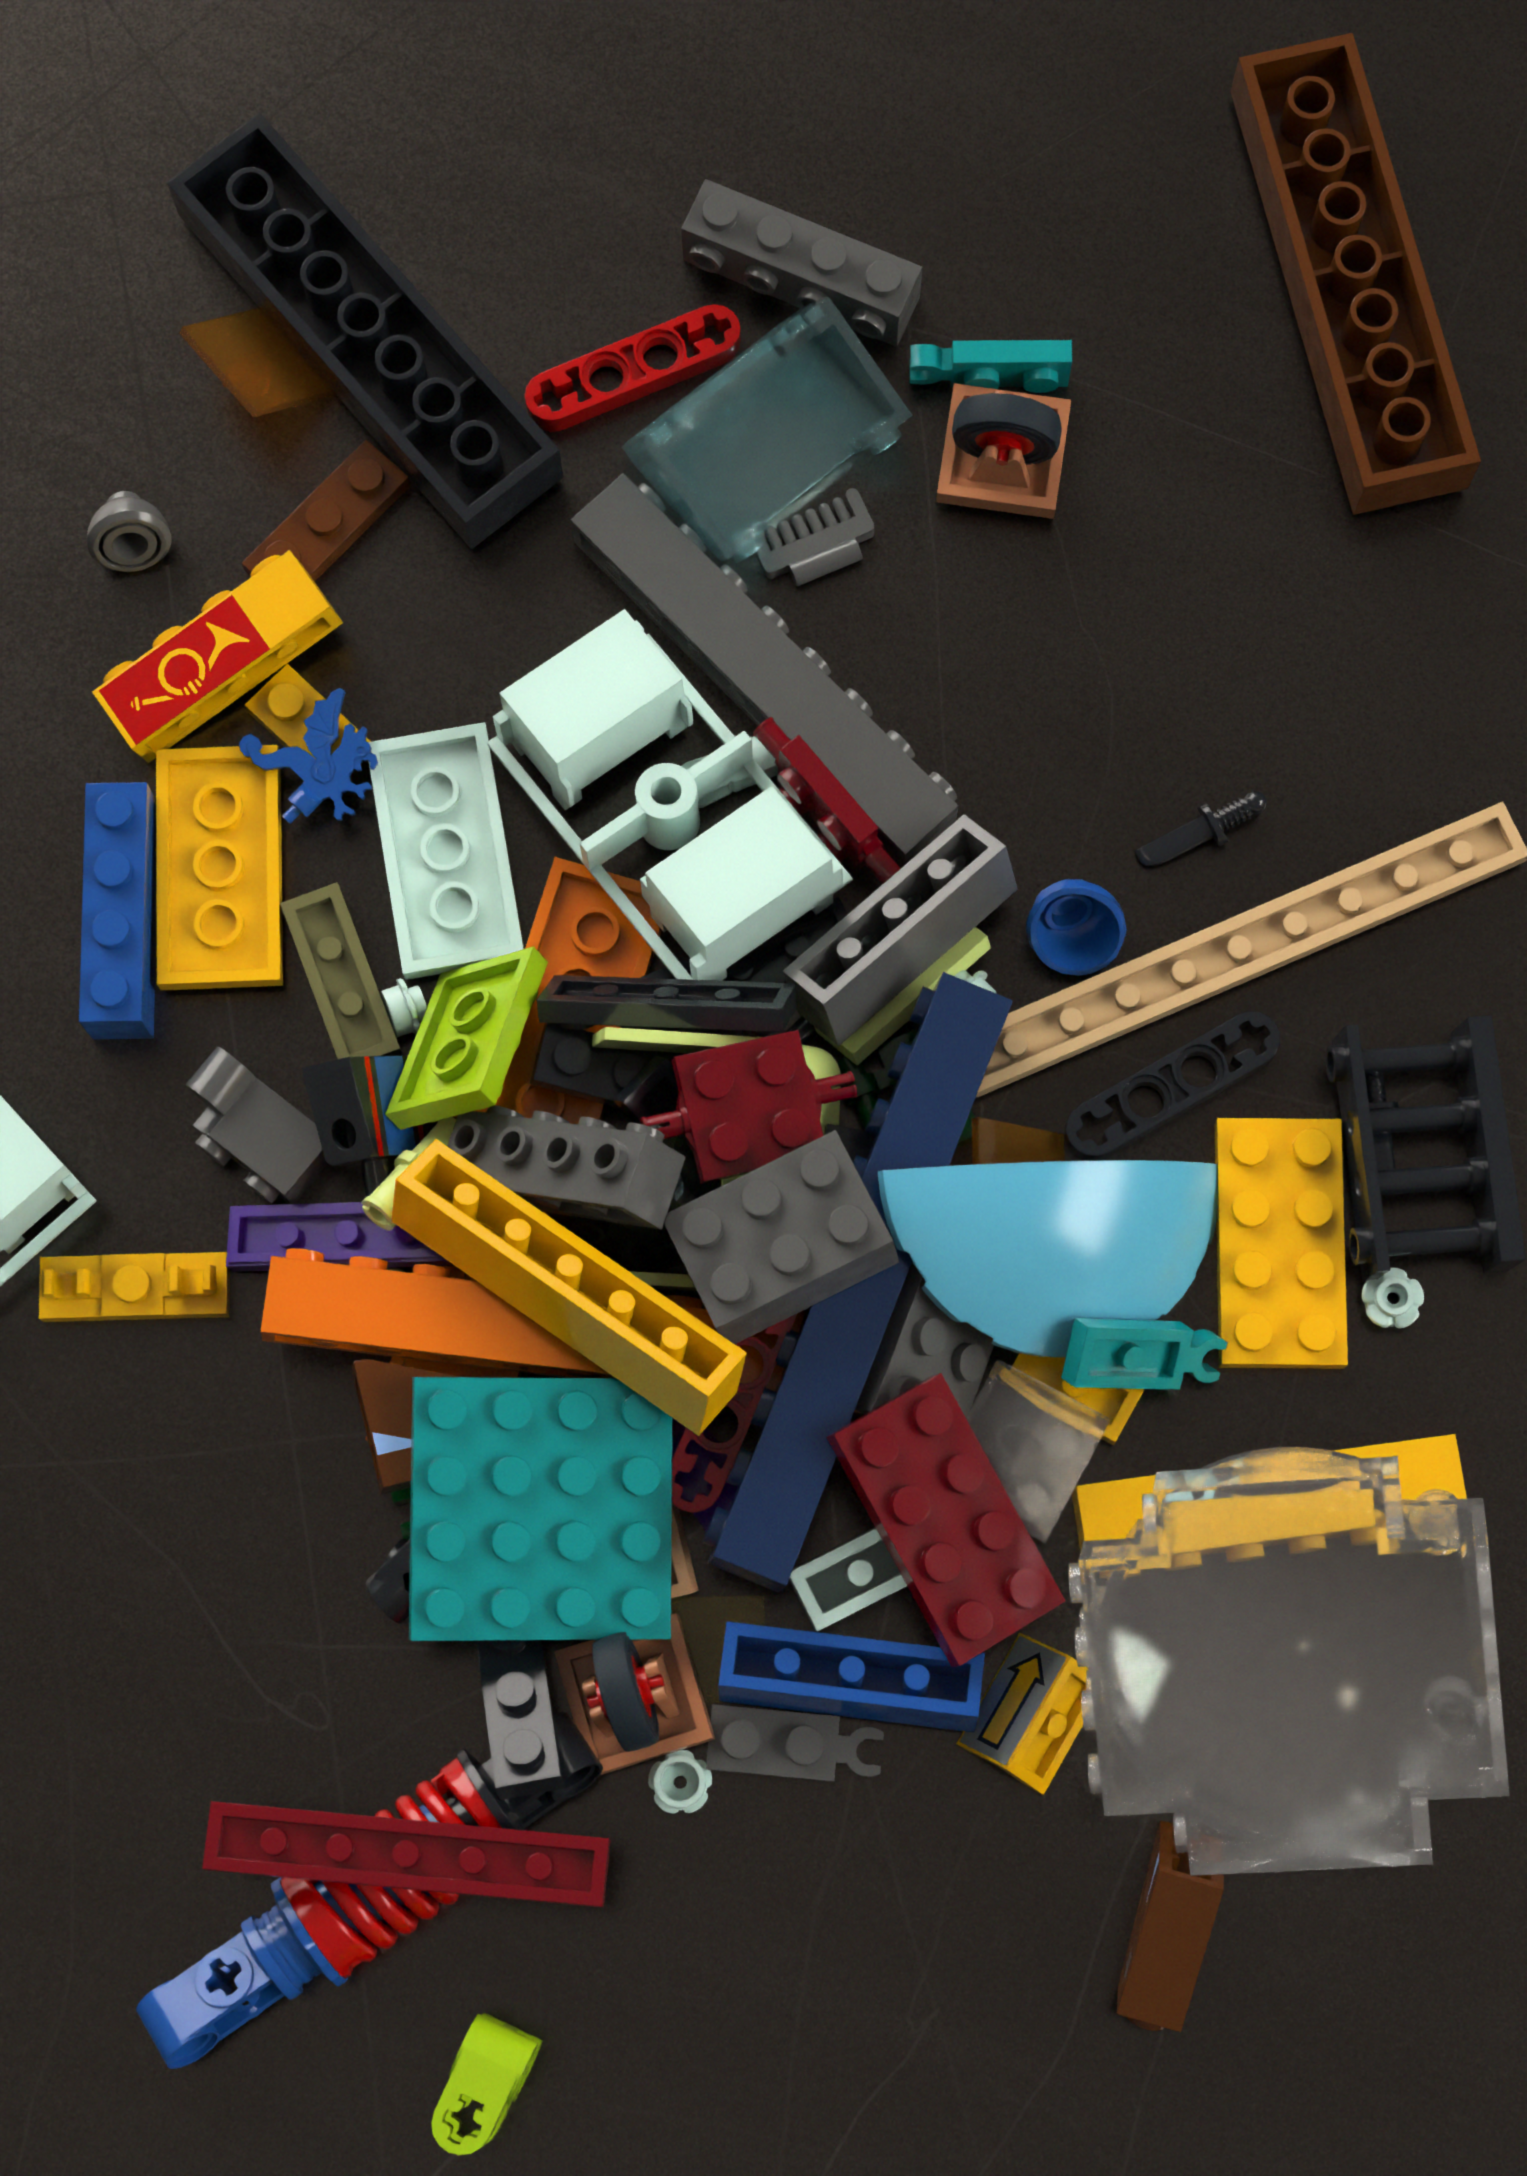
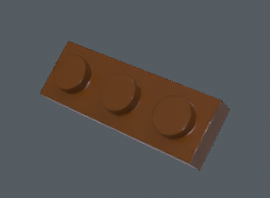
M365 440L242 562L244 571L250 576L255 566L264 559L273 555L281 556L290 550L315 582L411 486L409 477L368 440Z

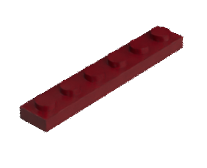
M211 1801L202 1869L227 1873L604 1908L611 1840L601 1837Z

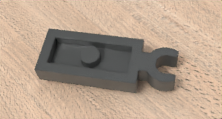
M712 1704L710 1722L715 1740L708 1742L706 1770L834 1782L836 1764H846L853 1773L861 1777L870 1778L881 1773V1766L862 1763L856 1753L858 1745L865 1740L883 1741L884 1732L877 1728L863 1727L854 1731L850 1736L838 1735L840 1716Z

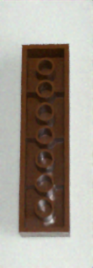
M1353 33L1239 57L1231 88V96L1353 515L1468 489L1481 463L1480 455Z

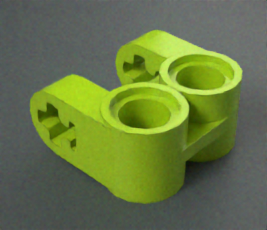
M485 2012L477 2014L455 2057L449 2073L450 2078L434 2110L431 2122L432 2132L440 2147L448 2153L466 2155L472 2154L493 2140L500 2130L512 2102H515L543 2040ZM474 2100L484 2105L482 2109L477 2108L473 2116V2120L482 2127L464 2136L459 2132L462 2121L454 2116V2112H459L464 2107H468Z

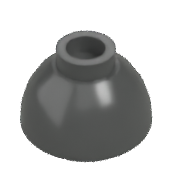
M120 491L111 495L107 502L93 515L87 531V548L91 557L103 567L120 572L140 571L157 564L166 556L172 542L168 523L161 512L146 500L141 499L136 493L130 491Z

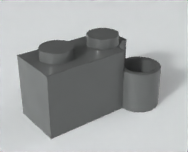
M217 1046L186 1083L185 1086L208 1105L206 1110L193 1124V1127L201 1135L195 1144L223 1167L232 1159L249 1172L242 1181L270 1204L278 1196L288 1204H296L328 1166L324 1158L316 1124L257 1079L242 1063L222 1048Z

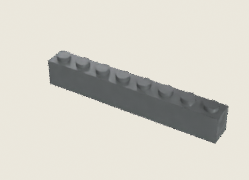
M622 473L570 519L574 543L757 726L766 719L773 717L776 724L790 740L800 735L879 827L878 840L882 841L884 850L902 868L956 821L959 805L955 802L957 794L954 789L938 773L932 772L928 776L912 760L915 757V753L906 740L894 730L885 733L870 718L873 712L867 702L851 688L844 692L829 677L831 674L829 666L815 650L810 647L801 650L787 636L789 628L778 613L767 605L760 609L746 595L748 589L741 577L726 564L719 568L705 554L707 548L692 528L684 523L677 527L663 513L666 510L664 503L648 485L641 483L637 487Z

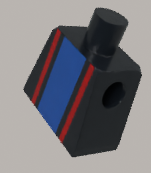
M408 1056L346 1057L302 1068L325 1161L331 1167L361 1165L365 1197L370 1196L395 1169L394 1161L402 1151H412L430 1132L429 1123L400 1130L385 1115Z

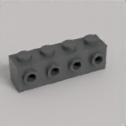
M707 179L704 180L681 228L684 261L694 264L704 271L716 273L748 286L758 293L770 295L797 306L812 315L824 317L851 328L866 337L880 340L895 347L898 346L920 299L922 266Z
M963 814L783 970L786 982L796 983V1009L798 1013L836 1045L840 1046L1018 890L1006 845Z
M497 1105L488 1107L486 1113L471 1111L458 1115L447 1145L450 1149L542 1212L660 1230L663 1228L686 1158L663 1143L665 1135L662 1132L643 1124L628 1123L626 1130H617L613 1125L591 1117H580L578 1124H570L566 1119L548 1112L534 1111L532 1118H524L518 1112Z

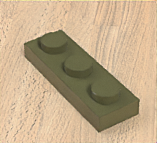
M338 882L280 903L337 1058L401 1055V1048Z

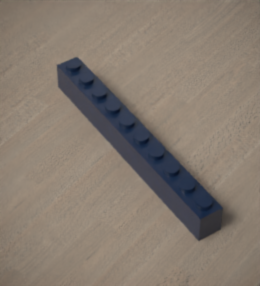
M945 972L942 973L933 990L923 986L917 997L909 1021L919 1025L911 1046L900 1042L890 1065L887 1077L896 1080L897 1083L889 1102L878 1098L864 1133L875 1137L867 1159L856 1155L853 1160V1164L889 1233L890 1230L886 1222L880 1197L877 1171L950 1165L1013 1002L1011 999ZM895 1246L899 1263L807 1308L799 1332L790 1330V1332L786 1333L775 1360L777 1366L784 1368L776 1390L773 1391L764 1387L750 1421L751 1424L761 1427L752 1451L740 1447L726 1482L737 1487L730 1507L727 1511L717 1506L706 1531L703 1543L713 1547L707 1564L778 1593L787 1586L837 1457L826 1437L846 1426L851 1421L911 1266L912 1259L909 1253L900 1251Z

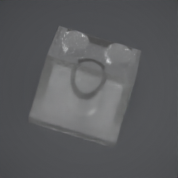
M997 1359L966 1419L1028 1533L1046 1543L1103 1436L1110 1418Z

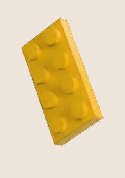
M262 745L260 753L263 755L271 754L279 750L278 745ZM240 746L157 749V986L161 991L283 986V923L280 905L282 903L281 769L265 771L254 765L250 757L244 756L240 751Z
M1217 1118L1214 1127L1215 1164H1218V1219L1216 1223L1218 1336L1228 1342L1226 1349L1219 1350V1368L1344 1369L1348 1365L1341 1119Z

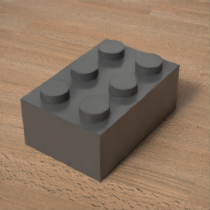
M836 1130L668 1212L664 1222L668 1234L716 1331L734 1344L899 1263L894 1241Z

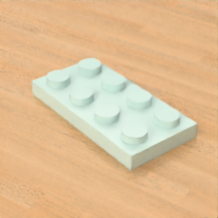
M485 722L368 742L372 748L371 753L375 754L378 760V765L374 770L370 769L402 973L405 980L437 975L524 949L490 747L487 745L489 738Z

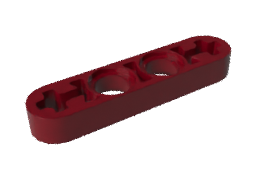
M797 1314L766 1329L765 1333L778 1335L773 1349H770L756 1337L751 1336L735 1344L737 1346H752L758 1350L763 1358L764 1366L762 1373L756 1380L749 1383L739 1382L737 1393L726 1404L727 1407L734 1411L738 1419V1428L734 1436L724 1442H714L705 1437L703 1432L698 1436L688 1428H685L672 1459V1504L682 1511L691 1513L705 1511L714 1505L720 1496L749 1429L750 1421L763 1389L767 1387L777 1362L775 1360L786 1333L790 1332ZM690 1439H693L707 1451L727 1454L722 1467H719L713 1460H710L704 1474V1480L712 1484V1490L708 1495L698 1493L693 1501L681 1497L683 1485L675 1481L679 1471L690 1473L699 1454L686 1452Z

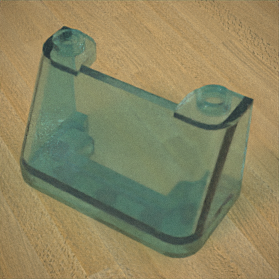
M826 297L799 309L639 431L621 448L634 466L687 525L698 534L705 545L720 561L728 560L732 557L736 563H739L756 552L765 543L760 534L768 526L766 522L853 454L860 453L868 448L873 456L887 449L903 435L898 426L910 418L912 414L832 300Z

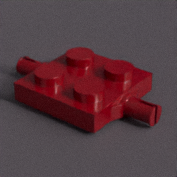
M773 717L762 722L754 730L753 735L758 738L776 759L774 763L778 766L777 785L780 787L781 793L801 817H805L819 833L817 836L840 863L844 862L853 874L867 866L876 878L884 884L901 868L884 850L882 841L878 840L879 827L800 735L790 740L776 724Z
M795 1030L675 1056L672 1059V1064L679 1090L677 1110L648 1117L643 1116L640 1118V1122L652 1128L666 1125V1127L657 1128V1130L665 1135L664 1139L683 1135V1139L694 1153L700 1183L705 1184L745 1175L824 1136L820 1123L821 1104L857 1098V1087L852 1085L834 1090L831 1089L853 1083L855 1078L851 1071L815 1079L814 1074L806 1064L799 1031Z

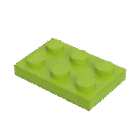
M534 946L440 973L385 1113L400 1130L495 1106L497 1099L502 1093L505 1077L514 1053L520 1044L522 1031L532 1004L538 996V988L548 961Z

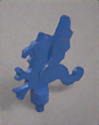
M341 688L332 691L327 700L315 701L313 714L304 720L308 731L303 739L314 757L297 746L284 747L271 754L263 755L260 753L263 747L260 739L252 734L243 736L239 742L240 751L245 757H250L254 765L265 771L291 768L304 781L288 798L293 805L282 815L289 824L301 813L308 817L323 800L329 798L334 801V817L337 821H341L345 813L350 816L355 815V811L344 804L342 800L343 793L351 792L364 800V792L372 790V786L368 782L355 785L351 782L350 778L354 770L362 771L361 763L363 761L370 762L371 770H374L378 765L377 756L371 753L372 748L366 742L367 728L363 726L356 733L355 727L352 724L346 725L341 744L332 753L331 746L339 738V716L345 697V691Z

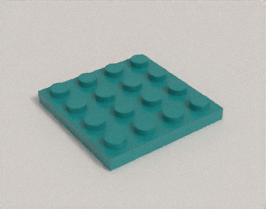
M412 1377L409 1640H599L620 1632H626L630 1640L671 1639L672 1417L616 1378Z

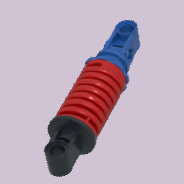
M559 1712L554 1714L564 1788L499 1800L495 1789L492 1760L489 1759L484 1764H481L469 1751L463 1748L456 1753L457 1757L439 1770L438 1775L431 1782L423 1780L417 1784L415 1789L416 1795L423 1805L418 1807L411 1796L402 1795L396 1799L395 1808L402 1819L525 1830V1827L564 1800L574 1797L587 1789L600 1776L603 1766L569 1714ZM445 1793L448 1797L446 1801L442 1797V1795ZM381 1809L375 1814L376 1817L395 1818L387 1809ZM278 1878L270 1884L276 1902L271 1911L263 1913L261 1918L252 1915L241 1922L242 1932L219 1948L209 1952L202 1960L176 1978L150 1991L138 2003L136 2012L167 2067L177 2069L187 2066L206 2055L220 2040L249 2020L257 2017L283 1996L293 2000L302 1994L303 1984L313 1980L314 1976L317 1977L322 1973L339 1987L351 1976L355 1966L361 1962H371L375 1959L377 1947L382 1949L391 1948L395 1945L398 1938L397 1932L411 1934L416 1930L419 1923L418 1917L431 1920L438 1913L439 1903L452 1905L458 1900L460 1894ZM219 1964L225 1965L221 1969L218 1967ZM237 1975L234 1978L237 1989L230 1994L232 1992V1985L229 1981ZM245 2001L249 2002L247 2005H243Z

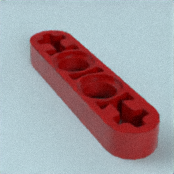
M716 304L703 306L541 372L533 377L526 386L525 402L527 413L542 430L550 432L561 431L721 366L733 359L739 351L741 343L739 319L732 310L725 306ZM714 325L718 332H724V342L722 344L715 345L711 338H705V328L707 326ZM682 335H688L689 346L693 344V357H687ZM660 344L671 347L677 354L674 364L662 370L653 369L644 361V355L647 350ZM601 367H613L622 374L623 381L618 388L609 392L593 388L589 382L590 377L594 371ZM580 379L585 401L579 402L577 391L574 392L572 380ZM552 391L556 398H561L562 408L552 412L548 405H543L542 395L544 393Z

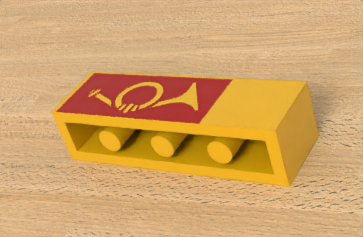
M290 550L281 556L273 555L261 561L252 570L251 578L233 591H222L211 597L203 605L201 614L183 627L174 626L161 633L154 640L151 650L134 662L126 661L115 666L105 675L104 683L92 691L130 748L146 762L149 763L156 758L157 749H169L343 624V621L304 566Z

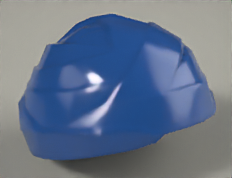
M1065 879L1043 889L1037 895L1026 921L1028 942L1041 961L1057 972L1077 976L1092 974L1113 961L1124 942L1127 930L1124 913L1114 896L1101 886L1083 879Z

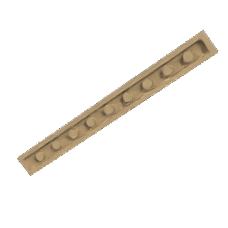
M1502 801L1008 1013L976 1098L1526 862L1527 848L1504 802Z

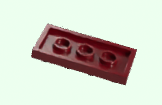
M942 1373L928 1377L826 1437L951 1667L963 1665L1066 1601Z

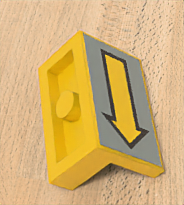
M1019 1633L980 1701L975 1732L963 1731L956 1744L998 1766L1025 1786L1044 1795L1107 1682L1073 1657Z

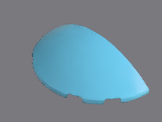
M1145 1160L1052 1161L877 1171L882 1206L894 1244L898 1250L909 1253L914 1265L925 1280V1284L922 1287L925 1294L953 1321L967 1322L980 1332L992 1337L991 1344L1016 1353L1037 1357H1066L1075 1318L1156 1321L1162 1315H1166L1183 1297L1194 1281L1208 1245L1212 1242L1218 1219V1164Z

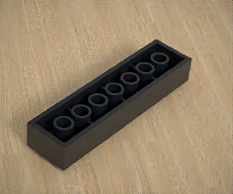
M260 112L167 182L177 213L471 549L564 478L559 448Z

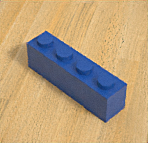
M147 782L86 783L79 1023L92 1039H154L157 924L156 798Z
M727 1621L718 1684L719 1701L975 1732L979 1716L985 1653L982 1652L961 1666L951 1667L941 1647Z

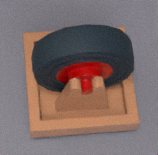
M954 383L936 502L1054 519L1071 400Z
M677 1613L671 1615V1639L630 1640L626 1632H620L599 1640H589L554 1651L573 1721L602 1764L603 1770L600 1775L715 1740L680 1615Z

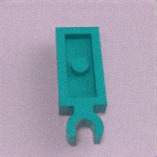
M1072 340L953 341L952 348H941L932 344L910 345L909 382L911 384L924 385L941 380H950V387L957 383L998 389L999 387H1023L1026 391L1033 393L1050 392L1058 387H1068L1072 367Z
M1075 1318L1061 1378L1073 1387L1180 1390L1184 1372L1189 1373L1203 1383H1212L1219 1380L1220 1372L1207 1363H1202L1208 1351L1212 1349H1226L1228 1342L1210 1330L1200 1329L1194 1331L1181 1321Z

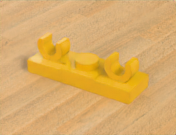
M227 1252L40 1257L39 1319L42 1322L230 1317V1269L226 1267Z

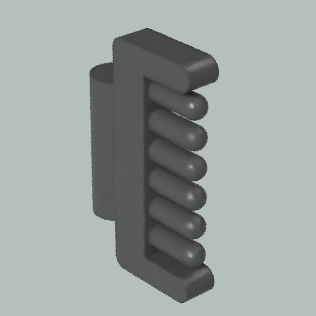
M850 488L846 491V504L853 516L852 518L843 499L840 497L833 499L832 506L840 523L837 522L827 503L819 505L818 510L827 527L825 529L816 511L812 508L807 509L805 517L813 534H810L801 515H793L791 522L799 537L798 540L787 520H780L778 522V529L786 544L784 546L776 529L771 525L766 526L764 534L772 551L762 531L758 528L751 529L749 541L766 578L774 579L790 572L794 584L800 586L862 560L863 556L858 543L872 538L875 534V529L858 490Z

